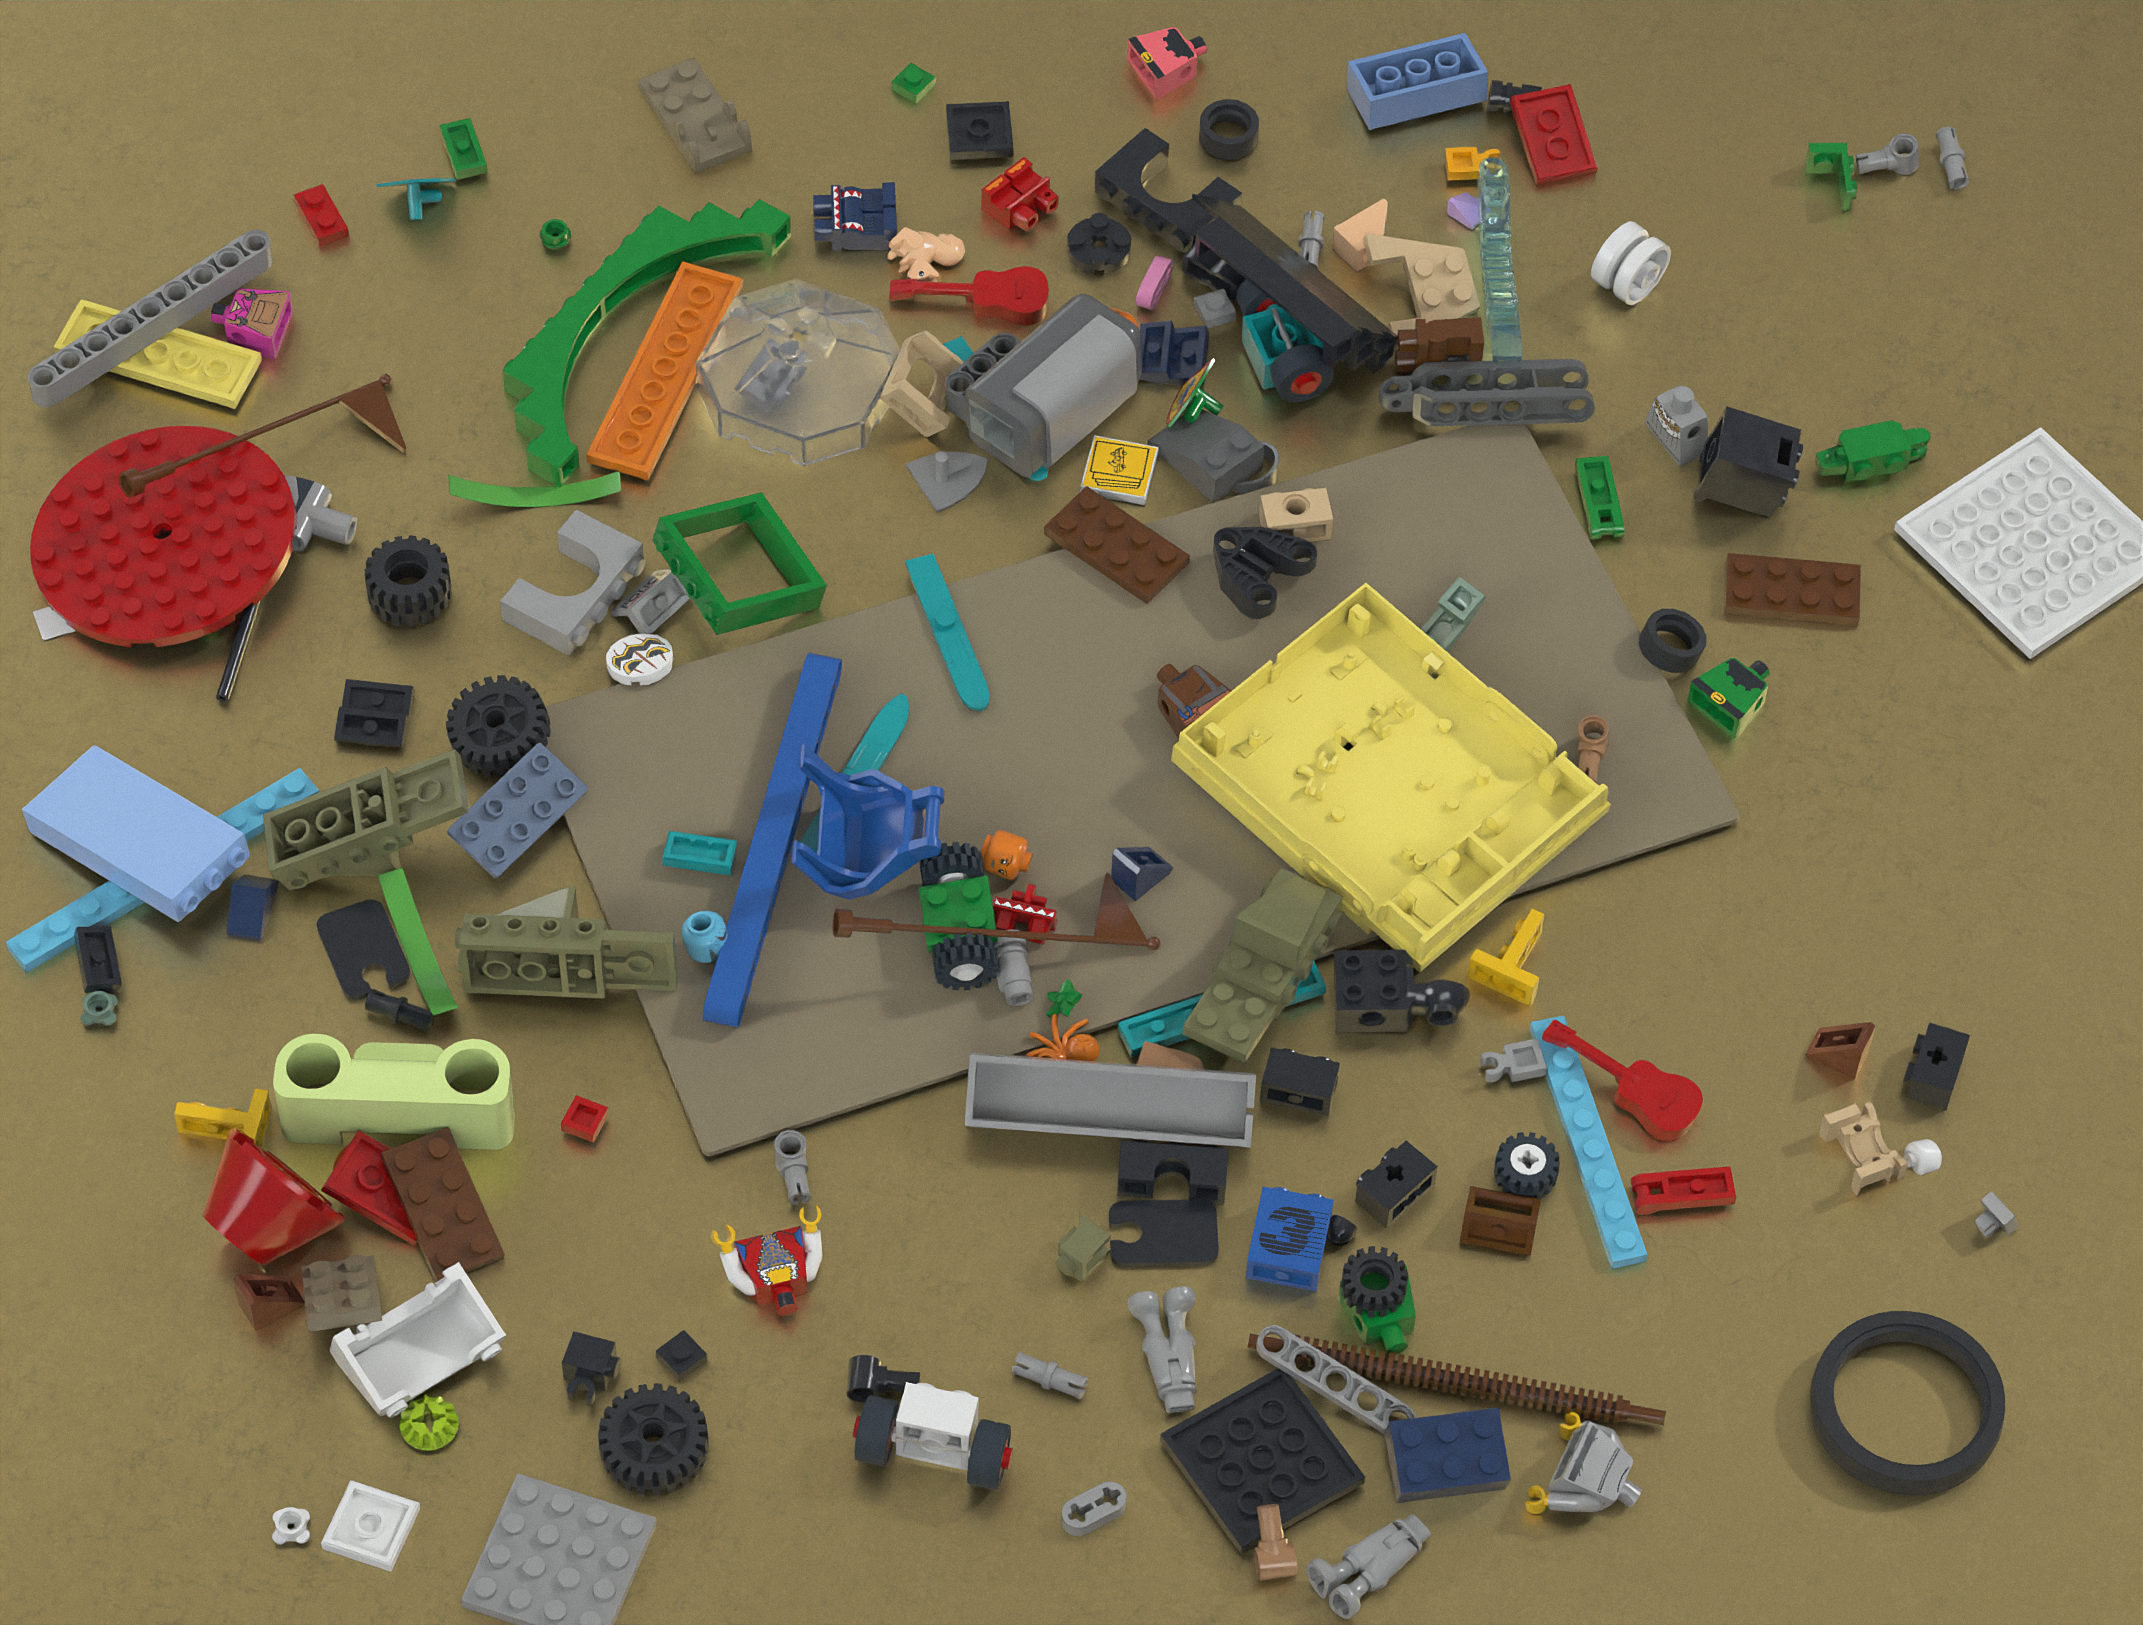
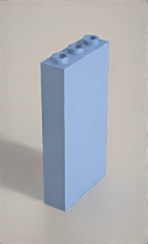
M93 745L22 809L30 833L177 922L195 910L206 896L213 890H216L233 871L241 867L246 859L250 857L244 833L96 745Z

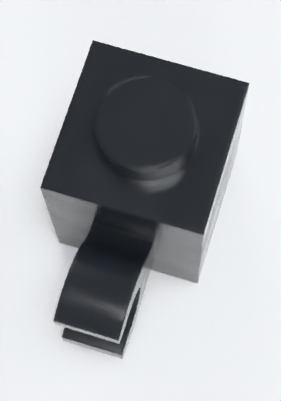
M573 1331L562 1360L563 1378L566 1381H570L567 1387L568 1400L573 1401L577 1391L585 1390L588 1392L586 1394V1405L591 1406L596 1399L595 1388L606 1391L610 1378L615 1379L620 1369L621 1358L617 1357L616 1342Z

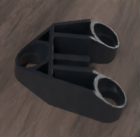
M1226 527L1220 529L1214 535L1213 555L1220 589L1241 613L1252 619L1265 618L1276 609L1277 591L1267 582L1272 572L1298 577L1310 573L1316 567V546L1309 541L1264 527ZM1226 540L1233 543L1236 547L1234 549H1224L1219 543ZM1310 558L1306 562L1297 561V559ZM1263 600L1270 601L1268 604L1264 605L1256 603L1258 601Z

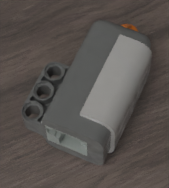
M1087 294L1076 295L1024 340L1021 341L1008 333L997 334L951 372L945 379L947 408L951 413L966 422V427L969 429V437L977 446L1018 474L1029 478L1042 466L1046 469L1051 467L1136 392L1137 383L1142 375L1141 334L1135 318L1128 312L1109 308Z

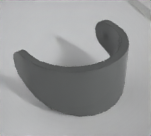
M1259 441L1264 445L1263 458L1271 464L1272 468L1267 474L1254 481L1236 482L1233 486L1234 492L1242 495L1275 485L1279 466V453L1275 446Z

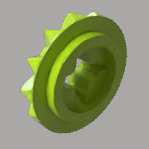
M424 1394L422 1399L415 1402L410 1400L408 1407L405 1411L401 1412L399 1426L404 1440L412 1447L420 1450H436L453 1440L459 1428V1418L452 1403L444 1401L440 1395L437 1398H433ZM426 1412L432 1414V1418L435 1419L431 1433H429L425 1423H419L424 1421Z

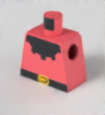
M1171 27L1129 38L1127 60L1157 100L1196 76L1197 57L1206 54L1207 47L1201 36L1186 41L1177 28Z

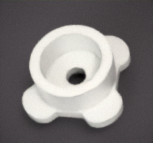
M288 1507L278 1510L273 1514L272 1518L276 1531L272 1534V1538L275 1543L282 1545L286 1541H296L302 1544L309 1539L310 1534L307 1530V1522L310 1519V1515L307 1510ZM293 1524L295 1527L289 1529L288 1525Z

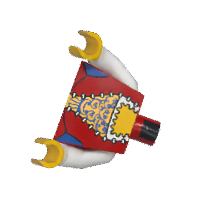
M816 1206L817 1218L812 1222L804 1219V1207L801 1208L799 1217L806 1224V1230L803 1232L801 1226L734 1241V1229L729 1225H725L728 1239L725 1242H721L718 1239L716 1230H713L711 1232V1240L722 1249L720 1257L729 1282L745 1295L753 1296L758 1305L775 1303L777 1313L780 1316L795 1313L798 1310L795 1297L803 1296L807 1293V1282L815 1279L823 1257L821 1231L817 1229L816 1225L821 1219L819 1207Z

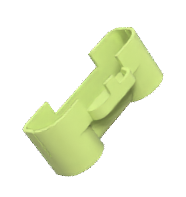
M306 1034L287 1043L276 1059L273 1087L281 1131L284 1137L291 1142L342 1144L341 1132H357L360 1130L367 1133L429 1135L447 1127L450 1129L457 1148L497 1150L506 1147L513 1139L515 1108L509 1061L498 1046L480 1039L463 1040L452 1044L445 1050L433 1044L369 1042L361 1045L356 1050L354 1058H350L348 1050L339 1040L325 1034ZM315 1084H328L317 1089H306V1087ZM453 1088L484 1089L486 1091L469 1095L457 1092Z

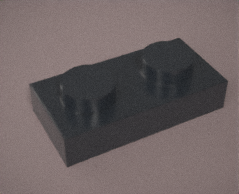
M111 926L76 927L74 939L84 993L95 991L119 992L122 982Z

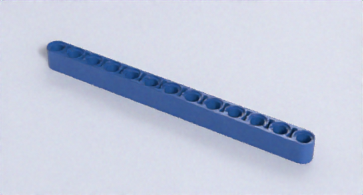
M808 653L727 924V940L720 948L703 1009V1021L737 1028L740 1026L811 781L799 770L801 746L806 744L815 754L818 755L841 676L842 659Z

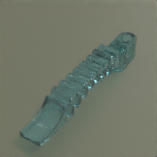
M1486 158L1479 165L1477 198L1480 218L1481 270H1483L1482 281H1484L1483 292L1485 293L1484 304L1486 305L1485 315L1487 317L1486 327L1491 340L1492 362H1497L1498 360H1517V362H1522L1519 302L1517 291L1515 290L1513 259H1511L1512 236L1510 231L1508 167L1499 158Z

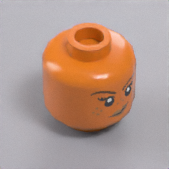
M1003 830L996 831L993 836L988 834L981 850L985 871L1009 880L1015 879L1020 871L1027 873L1033 857V853L1027 851L1028 841L1023 837Z

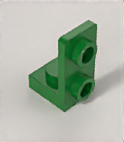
M1809 143L1805 159L1806 173H1837L1842 211H1849L1851 199H1856L1857 182L1856 180H1851V175H1853L1854 158L1853 156H1848L1847 143Z

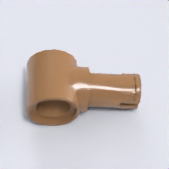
M1589 715L1583 718L1578 726L1579 743L1577 754L1580 756L1578 768L1597 784L1600 760L1604 758V754L1609 746V727L1606 720L1602 717ZM1594 732L1601 735L1600 738L1594 740L1586 737L1587 734Z
M1268 1504L1258 1506L1257 1512L1261 1540L1258 1541V1548H1254V1561L1259 1581L1296 1576V1554L1292 1542L1288 1543L1287 1537H1284L1279 1505Z

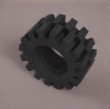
M1369 1246L1368 1253L1366 1254L1363 1248L1357 1250L1356 1257L1351 1254L1348 1257V1262L1344 1264L1341 1294L1343 1299L1347 1298L1346 1304L1350 1309L1356 1305V1313L1362 1315L1363 1310H1368L1367 1317L1374 1318L1375 1311H1379L1380 1317H1384L1387 1315V1309L1393 1313L1397 1310L1398 1304L1402 1305L1404 1302L1408 1284V1270H1405L1406 1264L1403 1260L1398 1262V1254L1394 1251L1390 1256H1387L1388 1248L1381 1247V1252L1377 1253L1375 1252V1246ZM1377 1273L1386 1277L1389 1284L1383 1290L1373 1291L1365 1288L1360 1280L1365 1274Z

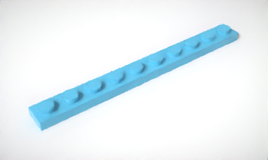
M298 768L217 816V818L244 833L247 842L265 831L263 814L317 794L319 790L302 769ZM108 881L6 941L7 949L27 973L75 944L74 933L76 927L106 926L145 902L113 882Z

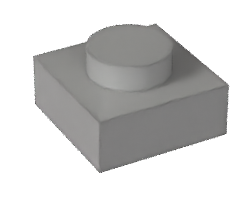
M1224 289L1194 297L1193 306L1203 325L1207 326V329L1236 320V311Z

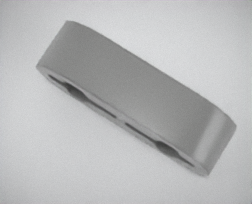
M1108 1481L1070 1499L1062 1508L1061 1524L1063 1529L1073 1536H1083L1119 1518L1126 1509L1127 1493L1125 1489L1116 1482ZM1108 1495L1111 1499L1117 1497L1116 1505L1112 1506L1109 1502L1103 1504L1104 1496ZM1072 1512H1076L1079 1516L1085 1514L1084 1522L1080 1523L1078 1519L1071 1520Z

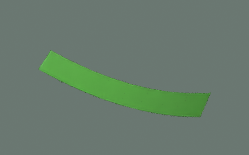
M619 471L596 479L565 484L560 488L557 486H497L468 481L448 474L450 495L475 502L510 507H546L573 504L621 491Z
M403 868L378 875L402 947L433 1016L459 1008L435 959Z

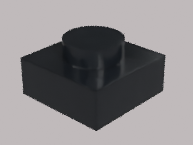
M685 1330L656 1350V1358L679 1382L708 1361L707 1353Z

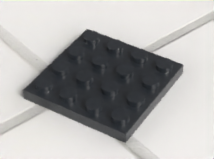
M1279 1368L1160 1434V1442L1240 1554L1258 1545V1541L1261 1540L1257 1512L1258 1506L1278 1504L1282 1530L1365 1483V1476L1301 1388L1292 1376Z

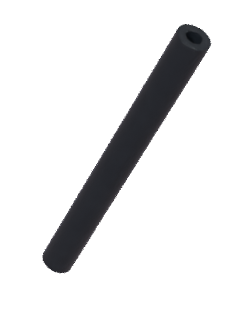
M261 600L256 605L251 603L243 610L216 695V699L220 702L226 703L230 699Z

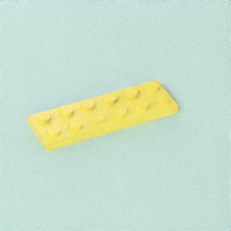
M81 299L53 347L54 353L121 311ZM176 328L117 365L110 372L235 409L259 367L262 358L261 352Z

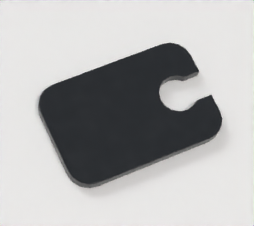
M373 899L364 900L326 913L318 919L316 925L319 937L341 989L347 998L360 1000L368 996L372 989L369 983L362 977L363 973L371 967H380L387 973L385 978L389 989L401 986L409 980L411 974L408 962L381 902Z
M1208 1200L1118 1201L1109 1210V1228H1120L1130 1224L1138 1227L1142 1233L1140 1239L1132 1243L1122 1240H1110L1111 1259L1119 1266H1203L1212 1264L1218 1258L1217 1211L1214 1204Z

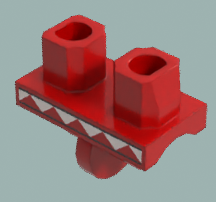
M1028 884L1025 893L1013 890L1011 899L995 896L993 903L996 930H1015L1016 923L1018 922L1028 925L1027 932L1050 933V930H1056L1058 919H1056L1057 911L1045 908L1047 898L1036 895L1037 886L1034 884ZM1026 939L1030 942L1043 945L1046 941L1037 939Z

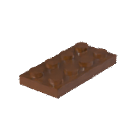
M1088 486L1044 526V535L1146 604L1165 588L1190 561L1189 554Z
M1728 553L1726 559L1724 614L1858 626L1860 619L1861 565Z
M449 1127L381 1153L383 1164L435 1282L445 1278L442 1274L443 1271L458 1262L465 1273H469L504 1259L503 1249Z

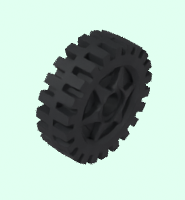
M498 675L497 682H494L491 676L484 678L485 685L480 686L478 681H475L471 684L473 689L471 692L464 688L460 692L462 700L455 698L451 703L453 710H448V721H446V730L453 750L455 749L461 755L462 764L467 769L470 767L474 773L480 774L482 771L488 777H492L494 771H496L498 777H503L506 774V769H511L536 744L542 743L546 747L548 744L546 737H550L551 733L547 709L535 688H531L530 684L524 680L521 683L517 677L511 676L508 682L505 675Z
M654 1383L652 1390H648L647 1384L638 1385V1392L634 1393L632 1388L624 1391L623 1399L618 1395L612 1400V1407L607 1406L605 1409L604 1418L600 1420L598 1432L599 1450L607 1473L611 1472L612 1479L617 1484L622 1481L623 1488L631 1491L633 1487H636L637 1494L646 1495L647 1489H650L653 1495H661V1489L666 1488L667 1492L671 1493L676 1491V1484L678 1483L683 1488L689 1484L690 1476L695 1478L699 1474L700 1466H704L706 1454H708V1428L703 1411L700 1412V1406L695 1399L690 1401L689 1394L682 1391L679 1395L677 1387L671 1385L668 1386L667 1391L663 1390L662 1384ZM652 1436L661 1438L657 1442L646 1441L647 1438Z

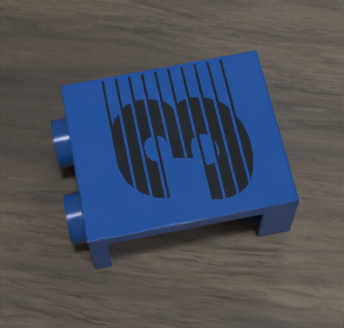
M1263 1187L1247 1259L1246 1278L1317 1291L1334 1200L1315 1193L1306 1195L1290 1192L1283 1187Z

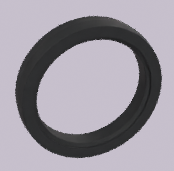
M1889 1311L1870 1315L1852 1323L1838 1333L1829 1343L1812 1377L1810 1411L1815 1432L1825 1451L1849 1475L1870 1487L1884 1492L1909 1496L1929 1495L1960 1485L1976 1474L1986 1463L2002 1433L2005 1417V1392L2001 1376L1990 1355L1963 1329L1944 1319L1925 1313ZM1887 1342H1912L1928 1346L1956 1362L1970 1378L1980 1401V1427L1966 1447L1942 1461L1911 1465L1884 1459L1860 1445L1841 1422L1834 1400V1383L1838 1373L1853 1356L1874 1345Z

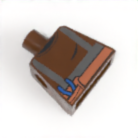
M1167 664L1159 670L1156 676L1162 683L1158 691V707L1178 739L1180 732L1232 691L1199 665H1193L1179 673L1172 664Z

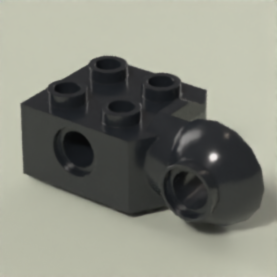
M1406 950L1335 951L1336 1033L1407 1032L1416 1016H1426L1427 1021L1435 1026H1449L1458 1020V1015L1466 1008L1471 996L1467 987L1455 981L1439 979L1428 983H1414L1413 962Z

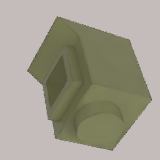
M1079 1213V1227L1074 1226L1058 1243L1059 1258L1056 1260L1057 1267L1068 1276L1073 1275L1083 1282L1109 1255L1110 1249L1104 1245L1111 1239V1235Z

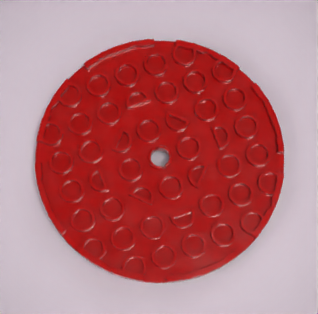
M168 426L148 429L114 440L94 451L72 467L58 481L40 508L34 523L30 543L33 575L40 592L52 611L54 610L61 616L68 626L83 635L112 645L132 647L133 643H154L156 647L184 643L213 633L235 621L234 616L251 603L256 605L275 585L288 564L293 551L292 541L295 529H297V513L293 495L284 474L268 454L246 440L176 468L175 473L146 484L144 493L129 498L123 493L119 484V474L131 468L142 472L167 461L173 463L238 436L215 428ZM160 529L171 532L165 539L156 538L161 533Z

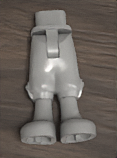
M1185 1286L1168 1290L1162 1298L1163 1309L1170 1332L1168 1339L1162 1333L1158 1295L1152 1291H1143L1133 1294L1128 1299L1130 1313L1140 1320L1145 1327L1147 1336L1144 1338L1142 1351L1147 1355L1158 1390V1396L1165 1401L1166 1412L1168 1413L1190 1411L1195 1408L1193 1395L1197 1393V1387L1195 1383L1193 1348L1196 1342L1192 1334L1185 1330L1186 1314L1194 1306L1196 1297L1194 1290Z
M1411 1514L1403 1521L1396 1519L1393 1523L1373 1532L1356 1545L1349 1546L1344 1552L1343 1561L1331 1566L1321 1558L1312 1560L1306 1565L1308 1579L1322 1599L1330 1595L1329 1605L1336 1614L1346 1619L1351 1618L1361 1608V1596L1366 1591H1376L1385 1587L1388 1580L1415 1553L1421 1550V1543L1427 1540L1431 1533L1414 1514ZM1361 1572L1359 1577L1349 1585L1341 1584L1349 1576Z

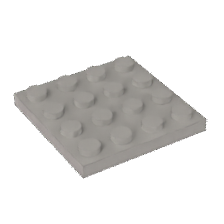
M517 1473L463 1594L461 1605L463 1608L515 1625H614L657 1526V1519Z

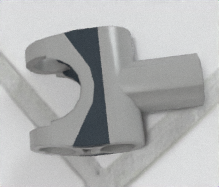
M284 475L291 489L297 513V529H295L292 541L293 551H303L312 535L346 545L350 544L356 532L357 517L327 508L332 500V493L324 485L304 478Z

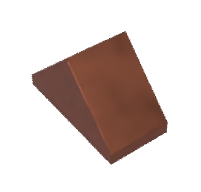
M1873 1022L1819 1028L1805 1055L1817 1063L1855 1079L1869 1053L1876 1026Z
M237 1274L234 1278L238 1304L255 1331L302 1308L305 1304L304 1299L288 1275Z

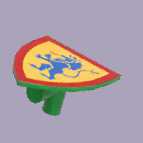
M1213 358L1182 384L1167 415L1166 424L1169 428L1181 415L1191 399L1193 400L1184 415V419L1189 423L1196 422L1203 407L1215 415H1218L1224 405L1199 388L1215 361Z

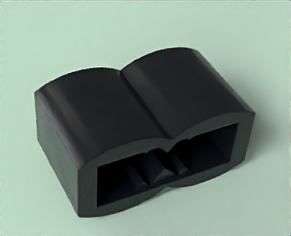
M1194 243L1183 256L1182 271L1188 277L1200 284L1208 285L1213 291L1224 289L1230 300L1235 301L1237 299L1238 288L1246 278L1211 249L1198 257L1195 255Z

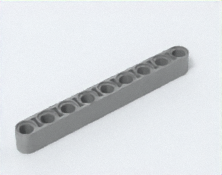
M251 230L244 233L34 366L28 373V381L34 403L40 407H52L267 271L273 263L268 234L261 230Z

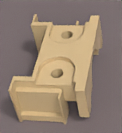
M1871 1101L1864 1104L1862 1115L1855 1102L1851 1106L1829 1114H1823L1819 1133L1825 1143L1837 1138L1855 1168L1850 1187L1856 1197L1859 1196L1861 1187L1882 1179H1886L1889 1183L1891 1175H1894L1897 1181L1903 1179L1907 1163L1903 1157L1898 1155L1896 1150L1890 1151L1885 1145L1880 1131V1122L1877 1119L1875 1108Z

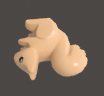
M904 227L889 242L888 246L891 250L886 258L888 260H893L899 256L903 258L900 262L902 266L899 269V273L908 272L907 279H916V281L937 282L936 278L939 277V273L930 263L935 261L944 266L955 265L963 258L965 246L960 238L951 233L948 235L941 233L935 236L929 232L913 231Z

